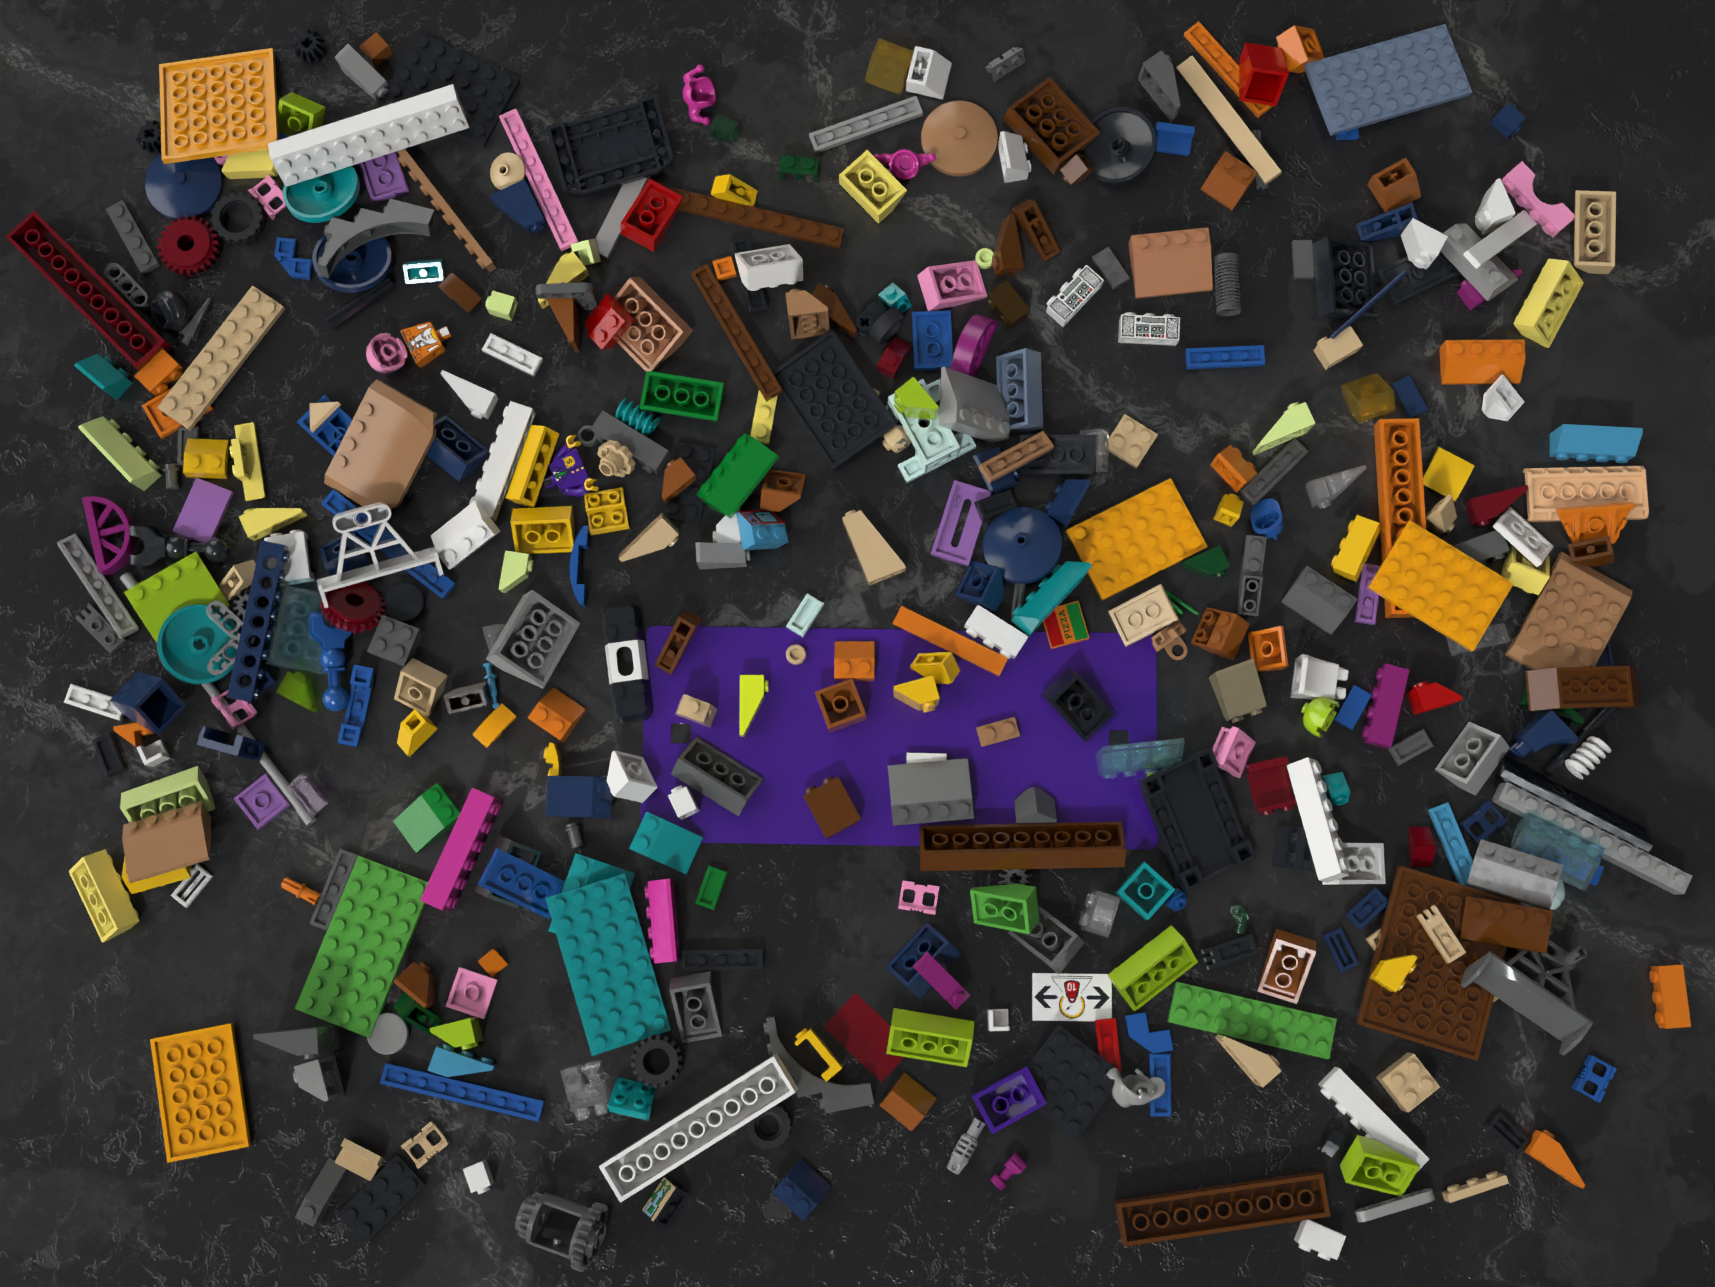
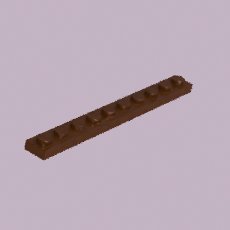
M664 186L683 196L678 211L840 249L845 232L843 228Z

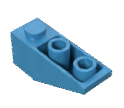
M443 1043V1046L435 1048L428 1071L445 1077L492 1071L498 1065L493 1064V1060L490 1058L481 1057V1059L473 1057L474 1053L462 1050L461 1053L455 1051V1047Z

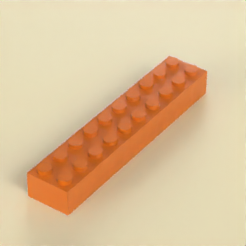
M1419 418L1379 419L1374 424L1382 563L1409 520L1426 530ZM1384 599L1385 618L1414 617Z

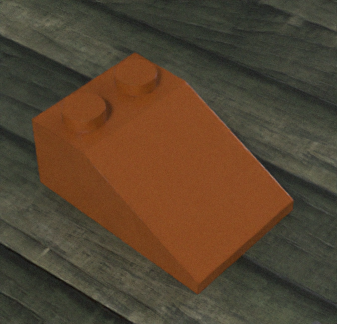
M577 298L547 299L575 353H578L579 310L576 306L578 303Z
M1276 929L1257 992L1297 1004L1316 954V941Z

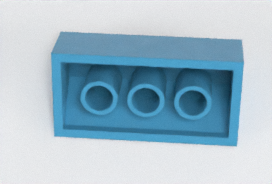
M1562 424L1550 433V457H1556L1557 460L1576 458L1577 461L1596 459V462L1616 460V463H1627L1628 460L1636 456L1643 428Z

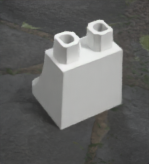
M1302 654L1295 659L1290 698L1313 700L1317 697H1326L1333 700L1344 699L1346 688L1336 687L1337 680H1347L1349 670L1339 667V664Z

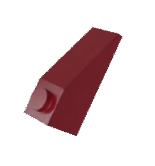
M1528 485L1467 501L1465 506L1471 526L1478 524L1479 527L1491 524V520L1496 518L1529 489Z

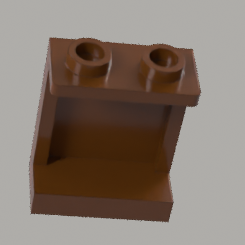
M833 776L823 780L824 785L818 788L815 785L805 790L806 794L803 795L826 839L861 821L839 777L834 779Z

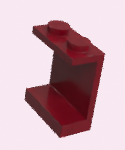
M1287 756L1245 766L1256 813L1262 812L1263 816L1275 813L1274 809L1282 808V811L1294 809L1293 805L1297 804L1286 767L1289 764Z

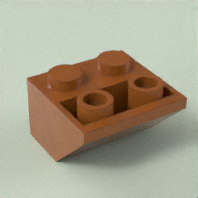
M1407 158L1373 175L1367 184L1385 213L1421 198L1417 175Z
M1206 607L1191 643L1215 655L1234 660L1249 627V623L1237 614Z

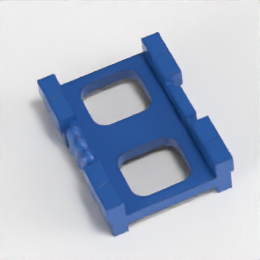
M1588 1054L1583 1064L1585 1068H1583L1579 1077L1576 1078L1572 1089L1600 1103L1605 1094L1604 1089L1607 1088L1609 1080H1612L1617 1069ZM1596 1062L1601 1063L1607 1068L1603 1077L1592 1072ZM1588 1080L1598 1086L1594 1095H1590L1583 1090Z

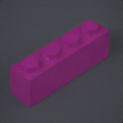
M1384 664L1381 668L1377 669L1375 679L1378 681L1371 693L1373 702L1366 714V717L1369 719L1368 724L1364 726L1362 731L1363 743L1385 749L1392 747L1409 669L1390 664Z

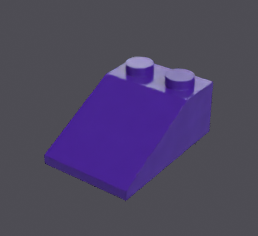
M1027 1066L971 1095L992 1134L1047 1104Z

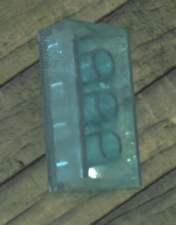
M1530 812L1517 823L1510 847L1511 849L1564 865L1560 880L1583 891L1587 889L1599 867L1604 851L1603 847Z

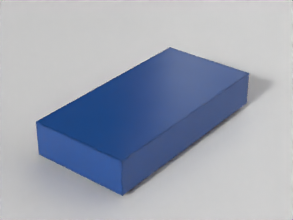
M1353 685L1334 721L1352 730L1371 694Z

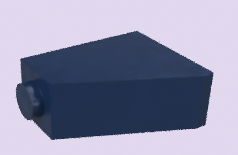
M525 179L490 195L494 205L529 234L540 232L547 226Z

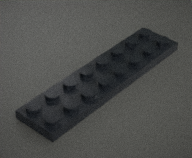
M1506 755L1499 762L1500 776L1504 781L1519 785L1527 793L1533 792L1537 794L1541 800L1556 804L1564 812H1572L1578 819L1593 823L1601 831H1609L1615 838L1630 842L1638 850L1644 849L1649 852L1653 847L1650 831L1647 827Z

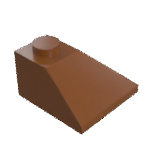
M770 469L766 473L762 486L760 509L769 512H780L799 500L802 495L806 474Z
M422 961L420 963L413 962L393 982L423 1008L433 1007L436 1002L434 976L430 972L431 968Z

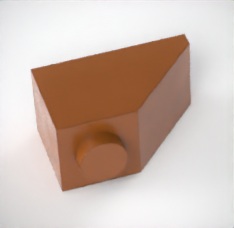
M681 457L670 461L665 469L662 498L666 504L697 480L695 474Z

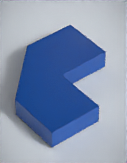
M277 237L274 256L292 278L311 280L313 261L312 259L296 258L297 239Z
M1146 1012L1125 1015L1128 1036L1151 1053L1173 1050L1170 1030L1149 1032Z

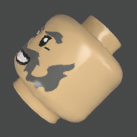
M900 424L884 435L885 440L882 441L888 451L892 449L895 453L900 452L911 444L905 429Z

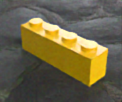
M530 426L506 499L523 506H535L559 433L546 426Z

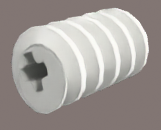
M1588 737L1587 742H1583L1581 747L1576 749V753L1571 754V759L1565 760L1567 769L1579 779L1583 780L1582 773L1589 775L1587 767L1591 770L1595 769L1592 762L1600 764L1598 756L1603 759L1606 758L1603 751L1611 752L1610 747L1600 738Z

